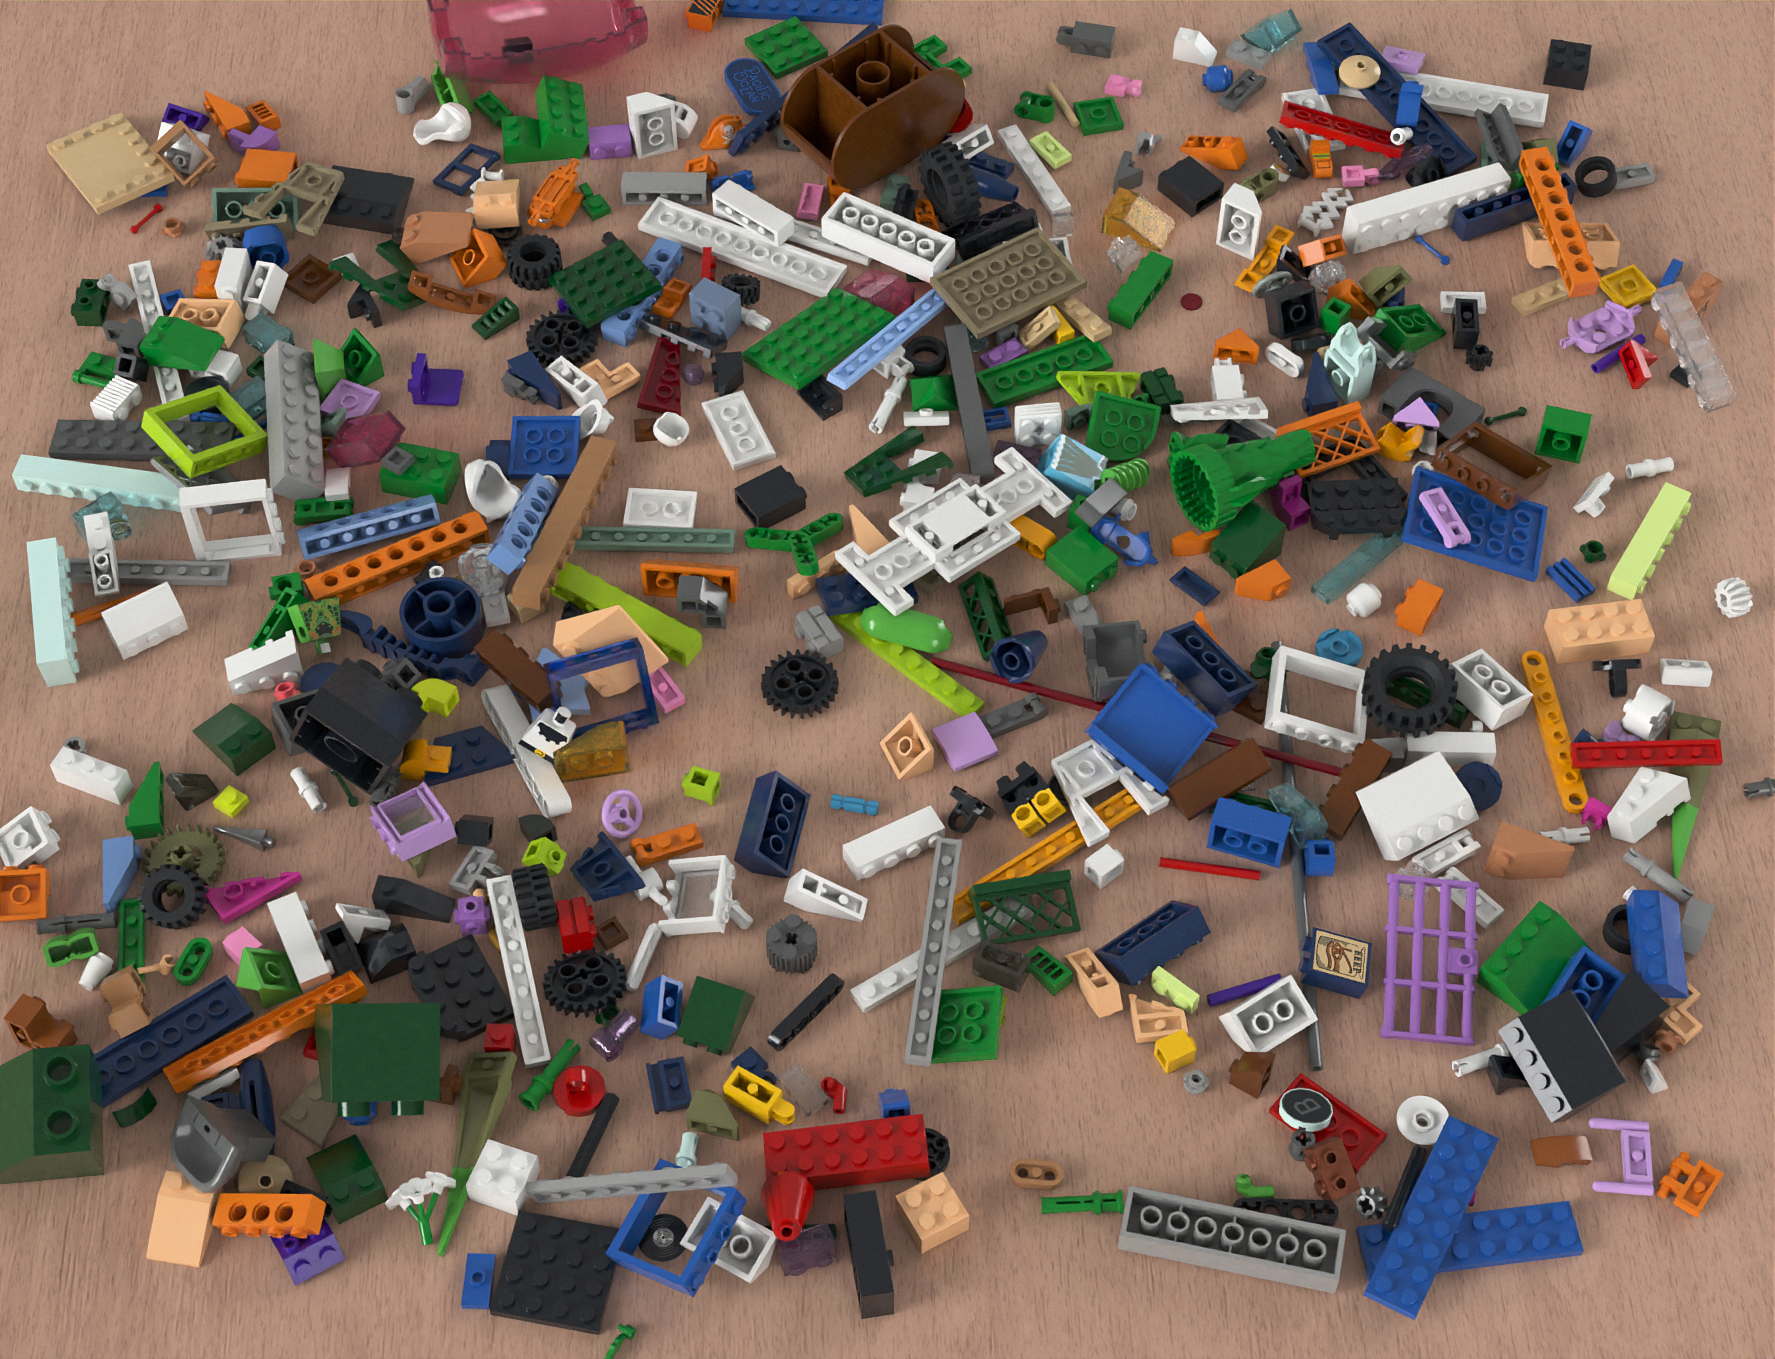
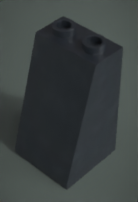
M1632 970L1626 975L1595 1024L1596 1029L1617 1064L1633 1053L1635 1048H1638L1639 1043H1645L1656 1034V1030L1660 1029L1670 1005Z

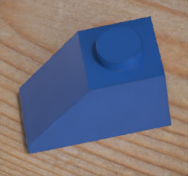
M1570 120L1557 145L1558 161L1571 167L1585 149L1593 130Z
M892 1088L878 1093L881 1119L910 1115V1102L905 1089L897 1090Z

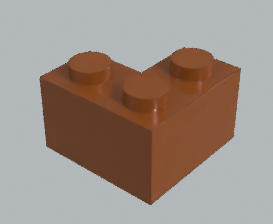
M22 994L4 1017L16 1043L29 1050L73 1046L78 1040L73 1030L74 1026L67 1020L61 1019L59 1021L53 1018L46 1008L47 1004L45 1001L37 996L30 997Z

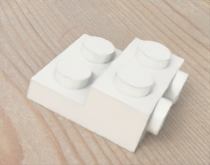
M30 806L0 829V855L5 866H17L18 870L24 869L33 861L41 864L60 850L57 844L60 841V837L53 829H50L48 824L52 821L45 811H39Z

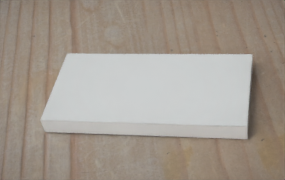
M1315 88L1282 93L1283 103L1286 100L1333 114L1326 96L1318 95ZM1294 128L1305 155L1309 153L1311 140H1327L1322 135H1310L1303 132L1302 129ZM1329 140L1330 151L1342 150L1346 147L1342 141Z
M743 390L701 403L702 410L733 471L776 458V453Z

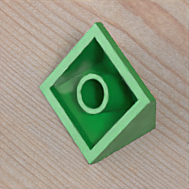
M353 328L340 350L343 351L347 380L365 387L385 376L380 354L358 329Z

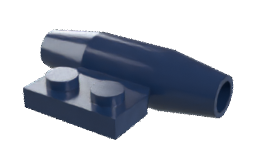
M979 152L972 156L969 160V166L971 170H974L975 181H978L979 186L977 189L981 196L992 200L1014 202L1018 196L1019 187L1006 179L1014 172L1015 164L984 152Z
M250 1059L241 1064L239 1095L222 1092L201 1097V1100L208 1101L218 1108L249 1110L276 1138L272 1090L261 1060ZM275 1142L272 1146L269 1155L274 1156L275 1154Z

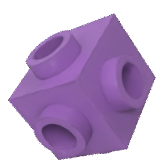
M468 896L458 899V909H454L455 924H460L462 936L488 934L487 921H491L490 905L485 906L483 896Z

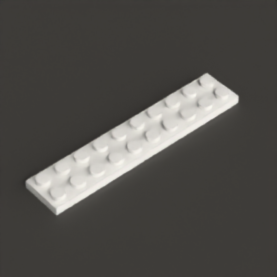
M1397 71L1406 81H1417L1419 85H1423L1421 97L1435 111L1475 117L1474 112L1477 108L1491 114L1496 106L1501 103L1506 105L1513 124L1543 128L1549 94L1422 73L1414 75ZM1341 80L1339 95L1366 99L1358 89L1347 86Z
M661 197L655 200L638 223V230L682 244L683 247L702 254L703 247H712V256H716L718 260L821 298L828 296L830 291L837 287L847 272V265L787 243L776 247L746 228Z

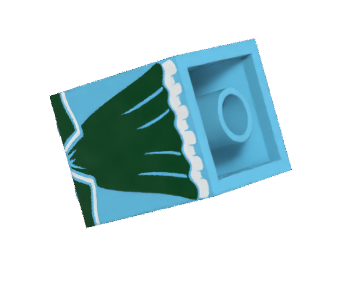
M1061 433L1041 455L1037 470L1070 500L1074 501L1077 494L1088 498L1101 486V472L1107 469L1108 458Z

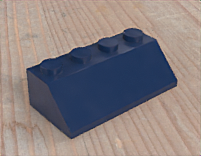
M1194 620L1164 631L1152 651L1159 661L1215 717L1231 711L1258 686Z
M777 770L756 778L734 861L751 873L785 879L789 878L811 795Z
M1171 900L1095 951L1094 954L1118 982L1135 986L1142 983L1144 977L1152 973L1158 966L1163 968L1166 962L1180 957L1185 949L1199 944L1203 941V937L1211 932L1199 906Z

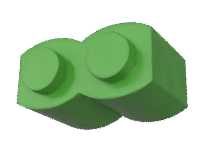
M86 927L76 930L70 936L59 935L47 940L43 945L42 951L47 966L59 967L69 963L73 958L85 959L93 956L99 951L100 942L95 928Z

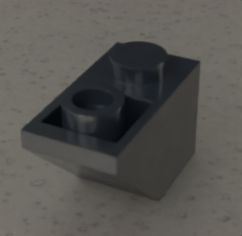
M741 351L715 353V363H711L712 376H717V379H713L714 393L719 392V397L732 394L744 383Z

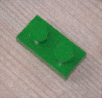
M490 90L473 99L474 106L496 128L501 126V117L513 116V112Z

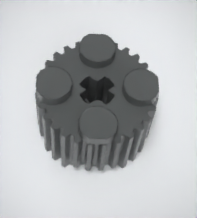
M790 914L785 917V920L780 919V922L776 921L775 925H771L766 934V951L769 965H772V969L775 968L776 972L785 971L786 973L791 972L793 974L796 971V973L804 974V971L808 972L809 968L813 967V961L815 962V957H817L818 945L817 933H815V928H812V924L808 925V921L804 922L800 916Z

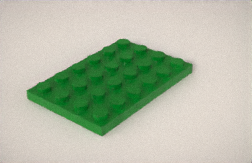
M837 287L831 290L828 296L815 301L807 309L799 312L794 318L782 324L778 329L766 335L765 338L750 346L749 349L742 353V360L800 390L860 348L896 318L894 314Z

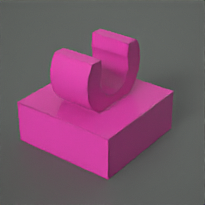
M1590 797L1581 816L1583 817L1581 824L1584 825L1588 820L1595 824L1594 831H1597L1600 827L1604 829L1608 823L1607 816L1613 808Z

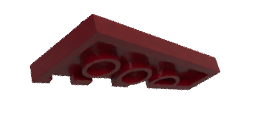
M658 337L637 408L661 414L671 412L681 416L680 344L672 343L670 339Z

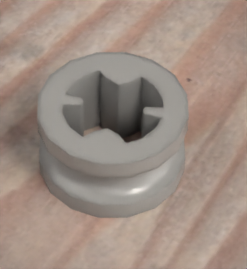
M71 737L63 744L64 747H73L75 751L86 754L87 752L85 742L80 737Z

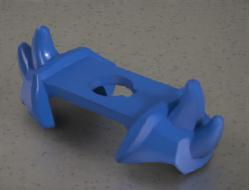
M1119 512L1114 518L1105 516L1093 528L1090 527L1094 538L1103 545L1104 543L1129 559L1123 560L1125 565L1143 566L1146 563L1151 565L1158 564L1157 559L1153 556V549L1150 546L1149 531L1141 532L1135 536L1117 524L1122 513ZM1126 535L1130 538V545L1128 548L1122 549L1117 539L1119 536Z

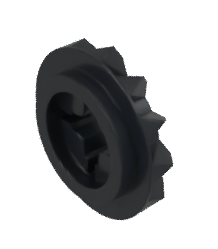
M521 225L517 227L488 229V233L494 236L498 245L503 244L505 247L507 244L517 241V238L523 234ZM505 229H507V232H508V234H507L506 236L503 235L504 232H505Z

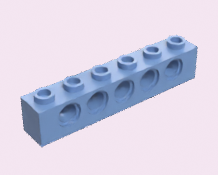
M658 237L642 261L661 282L662 288L674 278L675 271L684 262L685 255L682 251V244ZM663 289L603 320L601 323L602 339L626 347L630 340L635 338L640 319L646 317L649 311L653 309V305L658 297L663 295Z
M538 472L524 486L486 557L487 560L507 575L514 569L519 570L527 560L525 557L533 548L531 545L539 537L538 533L544 527V521L551 513L550 509L558 500L555 496L559 489Z
M432 494L296 531L304 558L308 560L441 524L436 502Z

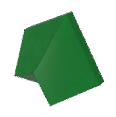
M952 374L908 378L913 412L920 411L923 408H930L933 411H957L958 407Z

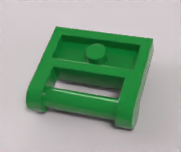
M91 351L79 370L74 371L72 381L104 389L115 378L113 372L116 358Z

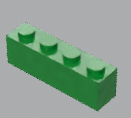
M1150 251L1146 257H1143L1136 271L1130 273L1126 284L1120 286L1117 296L1110 299L1107 310H1109L1108 320L1131 330L1172 276L1174 260Z

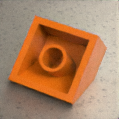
M473 228L470 233L468 247L454 251L449 258L465 288L496 279L508 264L494 236L476 228Z

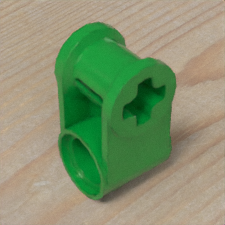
M1024 91L1020 95V102L1014 107V112L1023 119L1050 123L1055 118V100L1049 95Z

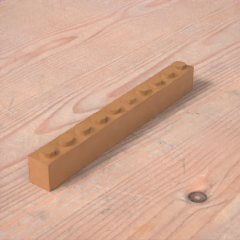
M591 435L513 586V604L540 611L544 602L549 601L551 588L557 585L559 572L565 569L567 556L572 555L575 540L580 539L582 527L588 523L590 511L595 509L598 495L603 493L605 481L610 479L612 467L617 465L620 452L617 451V441Z

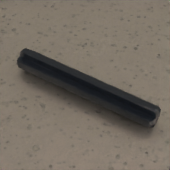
M605 1094L566 1176L575 1178L584 1176L619 1103V1097L616 1094Z
M1419 1145L1414 1146L1382 1224L1383 1228L1390 1232H1393L1398 1227L1403 1210L1409 1200L1426 1157L1427 1150Z

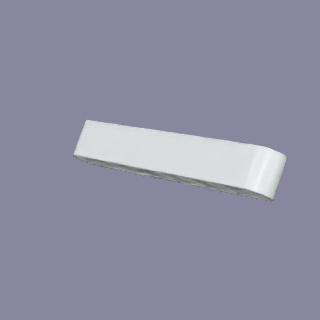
M504 684L482 690L483 705L505 746L511 754L514 753L516 759H513L543 816L551 818L570 813L572 811L571 799L552 764L518 744L530 724L509 686Z

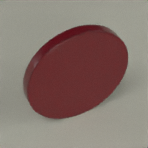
M1188 293L1182 296L1180 303L1184 309L1194 311L1202 306V299L1197 294Z

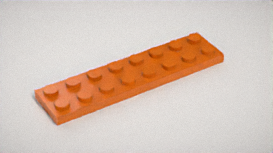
M350 970L189 1053L162 1070L176 1094L190 1091L197 1083L216 1077L220 1071L229 1066L235 1067L252 1054L264 1052L268 1046L275 1042L289 1039L298 1030L312 1027L315 1024V1004L358 1003L369 993L362 981Z

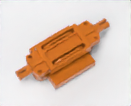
M572 158L567 166H558L555 172L551 171L533 196L532 203L527 208V216L531 217L528 223L531 226H536L537 224L539 228L549 229L553 225L565 228L582 204L581 202L584 201V194L575 191V182L578 179V172L575 169L579 165L577 159L574 160Z

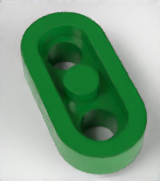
M199 937L192 939L187 944L173 969L174 976L179 984L190 986L200 979L213 956V948L209 940Z

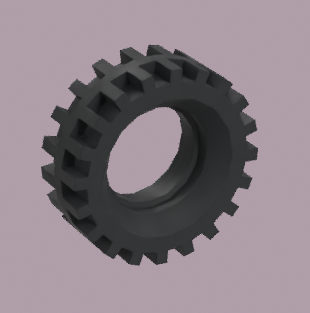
M949 141L924 150L920 154L921 158L918 160L921 165L918 169L922 176L920 181L924 185V194H927L935 216L938 215L939 221L941 223L944 222L945 227L950 228L978 218V215L981 213L979 208L982 205L979 201L981 194L977 189L979 185L978 181H975V173L969 166L968 158H964L962 149L958 150V145L952 144Z
M1406 643V648L1402 649L1399 648L1398 644L1392 645L1391 652L1388 653L1384 648L1380 651L1378 659L1376 657L1371 659L1370 667H1367L1365 671L1361 694H1363L1362 706H1367L1366 715L1368 718L1371 716L1375 717V726L1379 727L1383 724L1386 726V733L1391 735L1392 731L1395 730L1400 732L1399 737L1405 738L1406 733H1413L1414 738H1420L1422 731H1425L1427 735H1431L1435 726L1441 729L1444 726L1445 719H1450L1457 696L1458 681H1455V670L1448 669L1449 661L1447 658L1442 661L1438 659V651L1426 652V646L1422 644L1420 649L1412 648V643ZM1401 677L1415 678L1429 687L1431 700L1424 707L1405 709L1395 705L1388 698L1386 688L1394 679Z

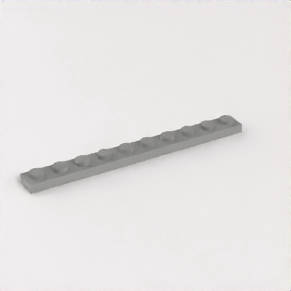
M937 837L904 1058L905 1064L931 1067L962 850V840Z

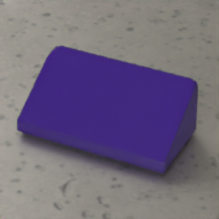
M168 103L162 122L176 124L181 120L190 129L201 132L210 118L205 114Z

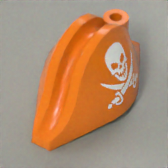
M723 114L715 118L709 125L708 131L699 147L703 151L730 147L738 131L746 126V124H742V117L740 115Z

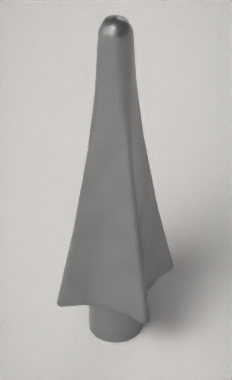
M218 825L213 827L215 831L238 839L264 852L266 846L274 848L276 845V838L269 837L267 829H243Z

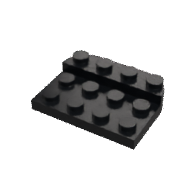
M1397 478L1306 481L1305 489L1308 505L1311 507L1310 518L1314 530L1318 529L1320 532L1329 535L1328 539L1338 540L1339 534L1383 533V538H1389L1403 526L1406 508H1403Z
M472 934L428 954H425L424 950H422L417 956L409 960V980L412 990L415 991L420 1003L440 1002V1037L458 1039V1042L466 1041L485 1032L487 1023L502 1024L514 1018L513 1008Z

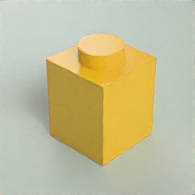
M1181 1029L1157 1040L1154 1055L1165 1073L1169 1074L1193 1063L1197 1046L1191 1036L1188 1037L1184 1029Z

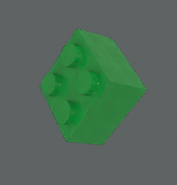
M1547 405L1538 433L1534 454L1579 464L1588 437L1592 414Z

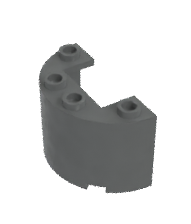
M1139 620L1082 626L1083 649L1087 663L1086 673L1094 701L1110 700L1139 664H1147L1143 655V644L1147 643L1146 630L1141 628Z

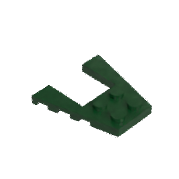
M394 239L377 244L376 252L399 271L374 280L346 256L329 262L328 269L330 271L336 269L343 273L342 277L350 282L355 280L363 285L362 289L368 292H377L380 294V299L402 311L427 302L407 289L412 270L417 272L419 270L400 249Z
M911 426L846 470L844 475L846 480L865 498L892 489L891 484L900 481L907 484L913 482L912 477L924 473L928 477L936 474V469L945 466L951 469L954 466L952 460L942 451L904 470H901L889 458L925 441L923 433L915 426Z

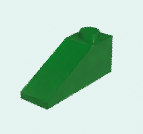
M285 587L250 643L249 648L252 647L253 650L265 646V641L269 639L279 640L286 636L285 632L290 630L293 631V634L296 633L287 608L312 601Z
M159 761L154 762L129 805V816H125L126 830L131 831L135 840L158 837V833L164 836V773Z

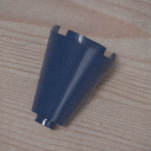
M1031 630L1000 639L994 644L993 650L990 653L992 668L1000 678L1004 677L1010 683H1021L1027 680L1034 672L1048 646L1047 637L1039 630Z

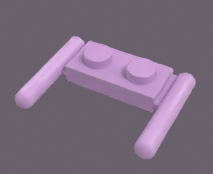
M1590 1118L1589 1126L1591 1128L1621 1130L1623 1183L1594 1181L1592 1185L1593 1190L1596 1192L1653 1196L1650 1132H1648L1649 1122Z

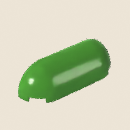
M439 55L434 62L437 66L434 74H431V81L441 107L445 103L454 102L464 106L468 113L471 114L475 108L462 75L449 60Z
M879 602L877 606L865 608L860 618L861 626L868 634L892 643L929 653L943 652L952 644L953 633L944 625L942 619L907 609L894 616Z

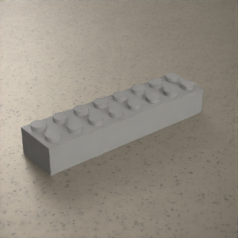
M277 339L264 354L270 488H272L273 493L295 501L319 498L325 491L319 388L315 375L314 353Z
M1129 1186L1118 1249L1335 1294L1340 1278L1346 1230Z

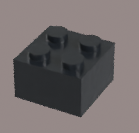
M1551 39L1546 57L1543 85L1584 91L1589 72L1592 45Z

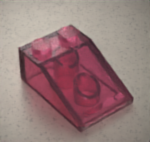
M873 269L867 270L842 288V290L894 314L895 318L915 303V288L900 276Z

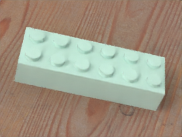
M56 538L27 542L36 663L47 687L77 682L76 673L80 672L78 659H75L74 653L78 652L76 638H73L72 633L76 632V624L74 618H71V612H74V603L72 598H69V592L73 591L71 579L67 577V572H71L70 562L68 558H65L64 547L59 546Z

